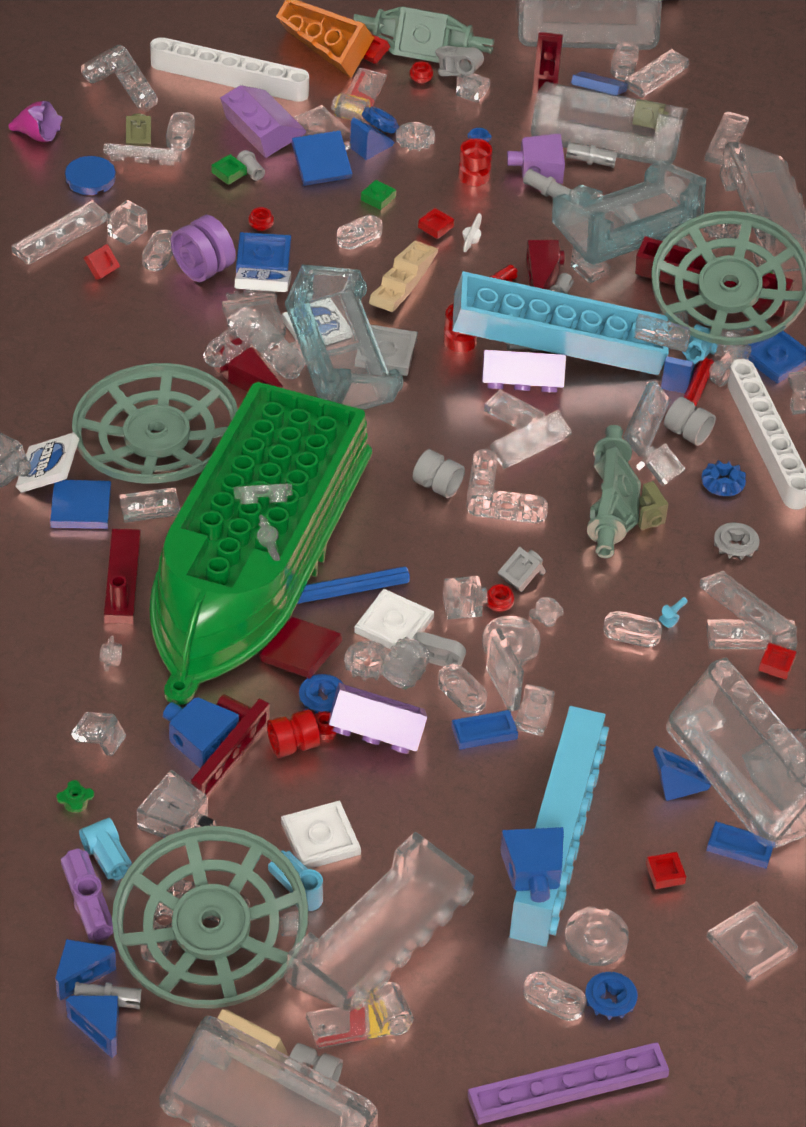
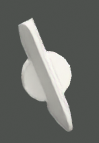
M480 213L477 214L472 226L463 230L465 241L463 252H467L471 248V244H476L481 238L479 227L482 216Z

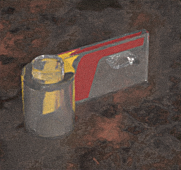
M359 68L347 93L341 92L338 97H334L331 110L334 111L335 116L347 120H352L353 117H356L365 122L366 120L362 112L365 107L371 108L374 105L387 75Z
M388 982L376 987L371 992L368 1001L306 1013V1019L318 1049L387 1035H402L410 1029L414 1022V1017L403 990L396 982Z

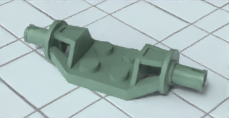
M401 6L387 11L379 9L375 18L354 14L353 20L364 23L373 35L388 41L390 45L389 51L393 55L439 63V57L436 56L435 50L443 46L474 47L481 52L489 54L493 52V47L484 46V44L494 45L493 38L474 36L472 25L466 26L449 14ZM383 33V34L392 36L393 39H390V38H388V37H385V36H383V35H381V34Z
M610 425L606 428V438L599 440L594 445L593 451L595 457L594 468L604 482L601 484L602 497L590 507V521L587 525V533L593 541L597 542L596 553L601 558L612 557L614 555V544L622 541L626 533L639 522L641 482L628 463L632 456V448L627 441L622 439L623 429L621 430V427L618 425Z

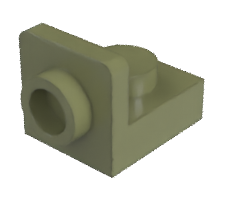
M637 99L632 125L654 128L655 132H660L662 126H667L669 112L665 111L666 104Z
M144 114L126 116V147L151 148V116Z
M654 481L643 484L642 495L639 498L641 510L638 526L641 530L664 524L669 505Z

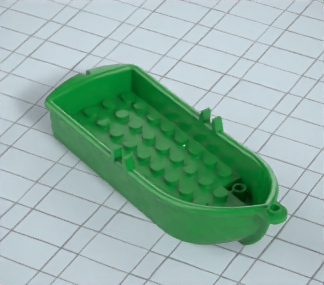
M261 382L252 384L171 525L165 538L159 559V567L153 581L149 608L150 624L157 650L171 674L164 687V696L168 702H173L177 705L190 702L200 683L216 678L243 664L262 650L284 627L292 615L310 576H317L318 561L324 563L327 543L372 456V448L367 444V421L364 410Z

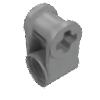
M443 46L435 50L436 56L439 57L440 68L438 69V74L440 76L467 77L472 75L484 62L482 52L474 47Z

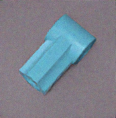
M698 324L694 326V329L710 334V328ZM690 335V339L685 343L682 353L686 356L687 361H692L696 364L698 361L704 360L708 354L714 355L719 344L710 343Z
M108 817L80 829L79 836L85 851H87L89 856L94 855L107 879H114L115 881L122 879L132 865V862L120 844L119 835L113 821Z
M282 850L281 852L290 860L299 873L306 892L308 911L317 910L323 903L322 875L316 870L308 869L290 851L285 852ZM271 861L268 864V871L290 893L294 892L284 873Z

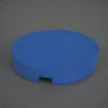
M85 156L73 160L66 167L65 180L69 184V188L74 192L82 195H96L98 191L104 190L106 192L114 185L116 171L113 164L104 158Z

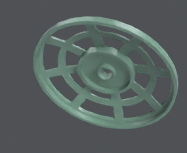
M718 211L700 215L675 228L661 243L654 257L651 274L652 289L660 309L683 332L710 343L746 345L771 338L791 325L800 315L806 304V253L799 242L787 230L765 217L738 211ZM719 224L742 225L738 239L722 238L708 242L705 241L699 229ZM752 227L772 235L782 242L787 249L774 257L765 248L750 242L749 237ZM690 234L696 248L683 258L679 267L665 262L664 259L671 248L683 237ZM723 247L735 248L734 255L717 258L711 250ZM746 250L759 255L766 263L756 267L751 261L744 258ZM702 255L707 264L703 267L700 274L687 271L689 265L698 256ZM792 257L796 259L801 272L802 291H786V278L781 265ZM660 271L675 277V291L679 300L678 303L666 305L663 301L659 283ZM774 271L778 290L762 288V276ZM683 280L698 284L700 295L687 300L683 290ZM733 281L737 286L730 288L726 287L723 283ZM759 298L774 300L770 308L762 315H759L752 307ZM782 301H799L791 316L783 323L772 328L766 322L776 313ZM707 304L709 307L717 310L715 319L711 320L701 315L694 308ZM686 311L697 321L712 327L710 334L690 327L674 314ZM743 312L749 319V321L741 323H725L728 313ZM754 326L762 332L746 337L720 336L722 330H742Z
M171 363L137 365L106 376L83 395L73 414L72 431L79 438L77 449L81 456L95 469L110 477L142 484L178 481L204 470L210 457L204 461L197 458L208 449L213 438L222 437L228 428L226 426L215 429L213 417L207 407L220 398L229 411L232 421L238 410L236 400L221 381L197 368ZM161 377L160 390L141 392L126 397L118 387L139 379ZM179 378L195 382L206 387L210 392L198 401L187 394L171 391L172 379ZM107 392L117 402L107 411L101 423L85 419L91 406ZM158 399V404L149 405L140 409L134 406L136 403ZM169 400L184 403L191 408L183 413L181 410L169 406ZM124 410L129 415L123 427L110 425L121 411ZM200 414L205 421L206 430L190 431L189 421ZM82 428L99 432V441L105 452L104 454L91 456L88 453L82 440ZM155 430V431H161V432H159V433H153V432H151V431ZM107 435L124 437L126 446L113 451L108 443ZM190 440H204L200 447L191 455L183 450ZM135 453L146 457L144 465L131 463L123 459V457ZM173 455L180 460L168 465L156 466L158 458ZM114 461L125 468L141 471V474L113 469L103 463ZM185 465L190 466L189 468L176 472L165 474H153L154 472L174 470L177 468H181Z
M226 826L190 828L171 834L156 842L129 867L119 884L113 903V933L120 957L129 972L143 987L156 996L174 1004L191 1008L215 1009L234 1006L251 1000L269 990L284 977L295 963L303 947L308 929L306 892L299 873L290 860L276 846L262 837L245 830ZM227 841L244 845L250 849L241 865L226 860H202L198 842ZM186 846L190 864L171 872L158 885L142 875L161 856L176 848ZM262 854L269 858L284 873L294 892L275 899L267 883L258 874L253 872ZM205 871H224L233 873L235 876L228 887L220 884H208ZM193 875L195 888L189 890L180 899L167 892L179 880ZM247 881L261 893L265 903L248 908L245 900L240 895ZM133 886H136L150 896L144 911V932L124 933V909ZM160 902L173 910L172 927L153 930L154 915ZM297 905L299 912L298 931L294 946L290 953L273 947L279 931V911ZM269 915V931L265 942L263 943L248 936L251 921ZM208 916H216L220 919L219 925L214 928H207L202 922ZM176 940L185 952L176 965H174L163 955L157 943ZM147 944L155 961L168 972V975L158 986L152 983L138 969L129 954L127 946ZM241 947L257 954L246 965L231 972L227 959L228 956L234 954ZM196 959L214 960L218 975L201 976L187 971ZM265 959L282 964L278 971L266 982L248 992L237 995L234 981L251 973ZM180 980L198 985L221 984L224 998L217 1000H194L176 996L170 992Z

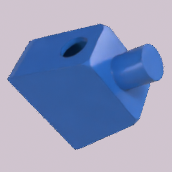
M199 697L192 699L184 708L171 702L163 712V718L170 722V742L199 768L205 764L239 723V715L235 712Z
M563 827L502 830L500 853L512 887L516 891L530 890L531 900L534 902L547 901L550 898L549 889L560 887L563 862Z

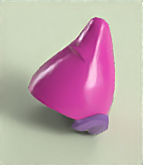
M49 101L35 102L22 110L9 123V129L13 132L27 134L36 141L48 142L54 139L57 132H60L62 116L57 115Z

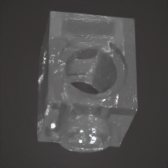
M479 576L444 579L443 601L447 620L482 616L483 604H487L488 597L486 587H481Z

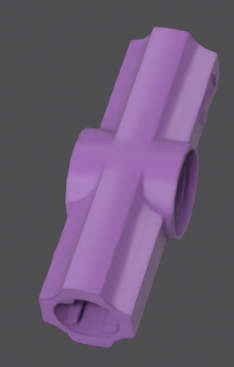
M79 848L68 851L61 858V865L74 898V908L81 917L89 940L96 942L107 940L113 934V924L102 893L101 881L96 877L87 851H82Z

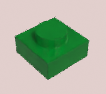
M230 154L212 164L211 173L229 185L247 174V166Z
M378 180L372 182L361 192V200L379 210H382L396 198V189Z

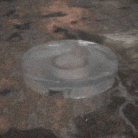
M517 616L496 618L485 626L482 634V647L485 654L487 655L488 653L495 663L507 667L527 664L528 660L534 659L538 655L540 649V633L535 625L525 618Z
M586 907L576 911L569 918L564 934L565 944L571 955L580 962L592 966H606L618 961L625 954L629 941L628 926L622 917L606 908L603 911L596 909V907Z

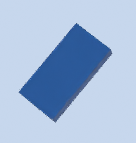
M510 710L452 720L451 727L459 750L518 739V731Z
M715 821L706 851L767 869L776 839Z

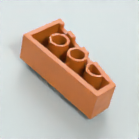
M285 0L276 15V18L287 32L350 78H352L374 39L364 23L298 0Z

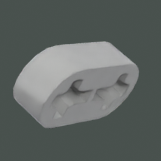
M425 632L416 633L409 646L410 654L416 659L450 669L459 668L466 655V649L461 643Z

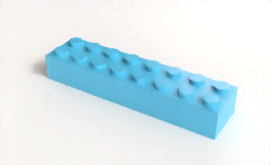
M462 271L454 293L452 329L454 332L659 375L666 356L669 354L668 318L665 315Z
M574 706L569 707L535 829L563 827L564 829L560 887L549 889L550 898L540 903L531 900L530 890L517 891L513 904L509 938L547 947L549 936H556L560 921L559 914L564 908L567 885H570L574 868L573 863L577 859L579 852V840L585 830L587 811H590L593 799L592 792L594 787L596 788L600 772L599 767L603 763L606 746L602 745L606 744L609 727L604 726L606 716L604 713Z

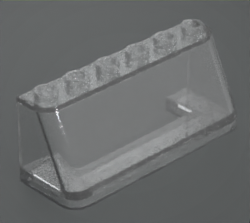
M515 0L517 34L519 41L525 46L537 47L539 32L562 34V48L650 50L659 43L661 0Z
M545 82L536 95L531 135L561 134L562 146L564 148H568L569 142L587 147L595 145L597 149L617 152V158L668 166L674 162L677 156L687 120L688 108L666 105L665 111L669 112V115L659 113L655 131L654 128L632 125L637 99Z
M738 141L726 142L719 174L725 190L735 191L737 189L746 213L765 217L777 223L799 242L806 253V209L803 204L802 194L798 193L796 189L795 178L788 171L787 161H784L780 155ZM753 228L757 237L756 244L765 248L774 257L787 249L782 242L772 235ZM754 253L757 267L766 263L763 258ZM794 257L781 265L784 272L800 270Z
M727 657L713 661L669 715L666 723L668 733L690 760L695 763L699 771L704 774L713 788L760 844L766 847L772 846L777 848L806 837V749Z
M415 831L395 850L392 869L320 938L309 932L288 952L285 981L295 989L345 1011L360 1010L368 1001L370 993L376 987L381 989L388 982L391 972L397 966L399 968L405 966L411 958L412 952L418 946H425L432 937L433 931L439 925L445 926L459 905L465 906L474 894L472 886L475 876Z
M205 1016L197 1026L159 1097L160 1107L167 1115L173 1118L179 1117L190 1123L192 1127H377L378 1110L366 1097L213 1016Z

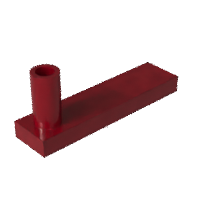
M112 529L104 623L134 624L141 529Z
M226 694L219 698L216 705L238 714L239 723L191 779L192 799L202 804L267 726V721L270 720V703L259 698L251 708Z

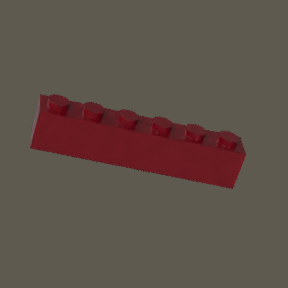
M647 236L644 237L636 255L635 274L652 279L654 257L663 241ZM674 245L664 261L679 267V264L691 249ZM702 255L698 256L689 265L687 271L700 274L703 267L707 264ZM660 271L659 281L675 286V277ZM767 273L762 276V288L778 290L775 274ZM786 278V291H792L793 279ZM683 280L684 289L699 293L698 284ZM733 281L723 283L726 287L730 288L737 286ZM759 298L752 307L754 310L765 312L770 308L774 300ZM782 301L781 306L773 315L783 318L790 301Z

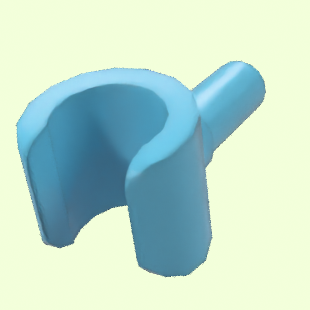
M683 597L671 607L669 605L663 606V615L659 617V621L667 628L673 627L680 618L677 612L687 604L688 600Z

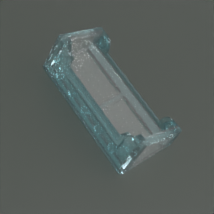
M660 161L652 164L646 170L644 182L584 203H574L571 196L567 194L553 197L552 222L585 261L595 265L639 249L645 236L662 241L681 224L703 215L706 178L668 162Z
M302 264L287 296L285 306L318 398L362 410L394 402L398 392L403 387V377L397 369H391L388 373L361 302L362 297L367 292V284L360 270Z

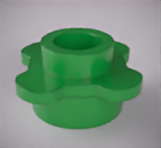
M77 780L68 782V787L63 792L57 794L58 803L64 804L66 810L74 813L86 809L88 800L94 798V791L90 788H84Z

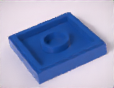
M583 71L574 74L571 81L572 85L615 96L626 92L628 87L627 82Z
M340 130L292 138L291 143L303 186L352 178L353 174Z
M240 232L236 274L239 268L288 271L291 235Z
M785 331L763 341L747 344L740 349L739 355L742 358L751 361L755 368L776 384L806 367V347Z
M62 480L55 482L50 518L51 528L108 529L111 481Z

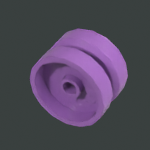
M207 214L192 221L190 225L183 226L174 231L171 236V248L174 258L183 272L193 281H205L214 276L216 272L233 265L235 261L233 241L226 228L213 216Z

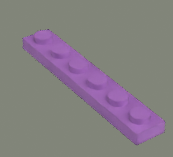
M658 1042L470 1088L468 1089L467 1096L479 1125L666 1078L669 1075V1067Z

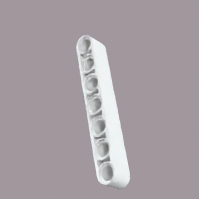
M155 38L150 43L151 66L154 69L235 88L243 85L263 89L271 96L300 102L309 97V73L306 70L168 38Z
M737 359L731 364L727 384L728 389L784 504L791 509H802L806 506V468L754 364L746 359Z

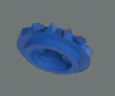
M373 106L371 108H364L362 112L363 117L371 125L377 127V129L388 133H395L399 129L397 120L386 111Z
M718 460L715 464L708 463L706 469L703 470L702 483L713 494L733 496L744 489L746 473L740 470V465L732 466L730 461L727 464H723Z
M314 675L311 678H307L301 684L299 700L304 704L305 709L314 710L315 714L323 711L331 712L338 683H344L331 675ZM319 689L327 696V700H322L321 696H318Z
M602 972L590 979L585 990L587 1006L592 1007L596 1015H605L608 1020L617 1016L623 1019L625 1014L633 1012L638 998L634 983L628 977L617 972ZM606 990L612 996L617 995L616 1004L610 998L604 999Z

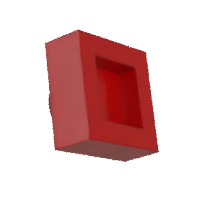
M372 34L374 39L363 59L377 64L389 50L390 45L388 41Z
M436 208L418 220V228L436 239H439L454 227V219Z
M108 244L83 257L96 280L103 278L120 267Z
M768 643L760 662L759 671L787 680L797 652Z
M677 852L647 857L646 866L655 889L685 884L687 876Z

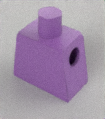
M561 134L524 137L521 141V151H507V166H521L523 178L531 168L533 171L547 178L551 176L556 179L557 183L563 184L565 160Z

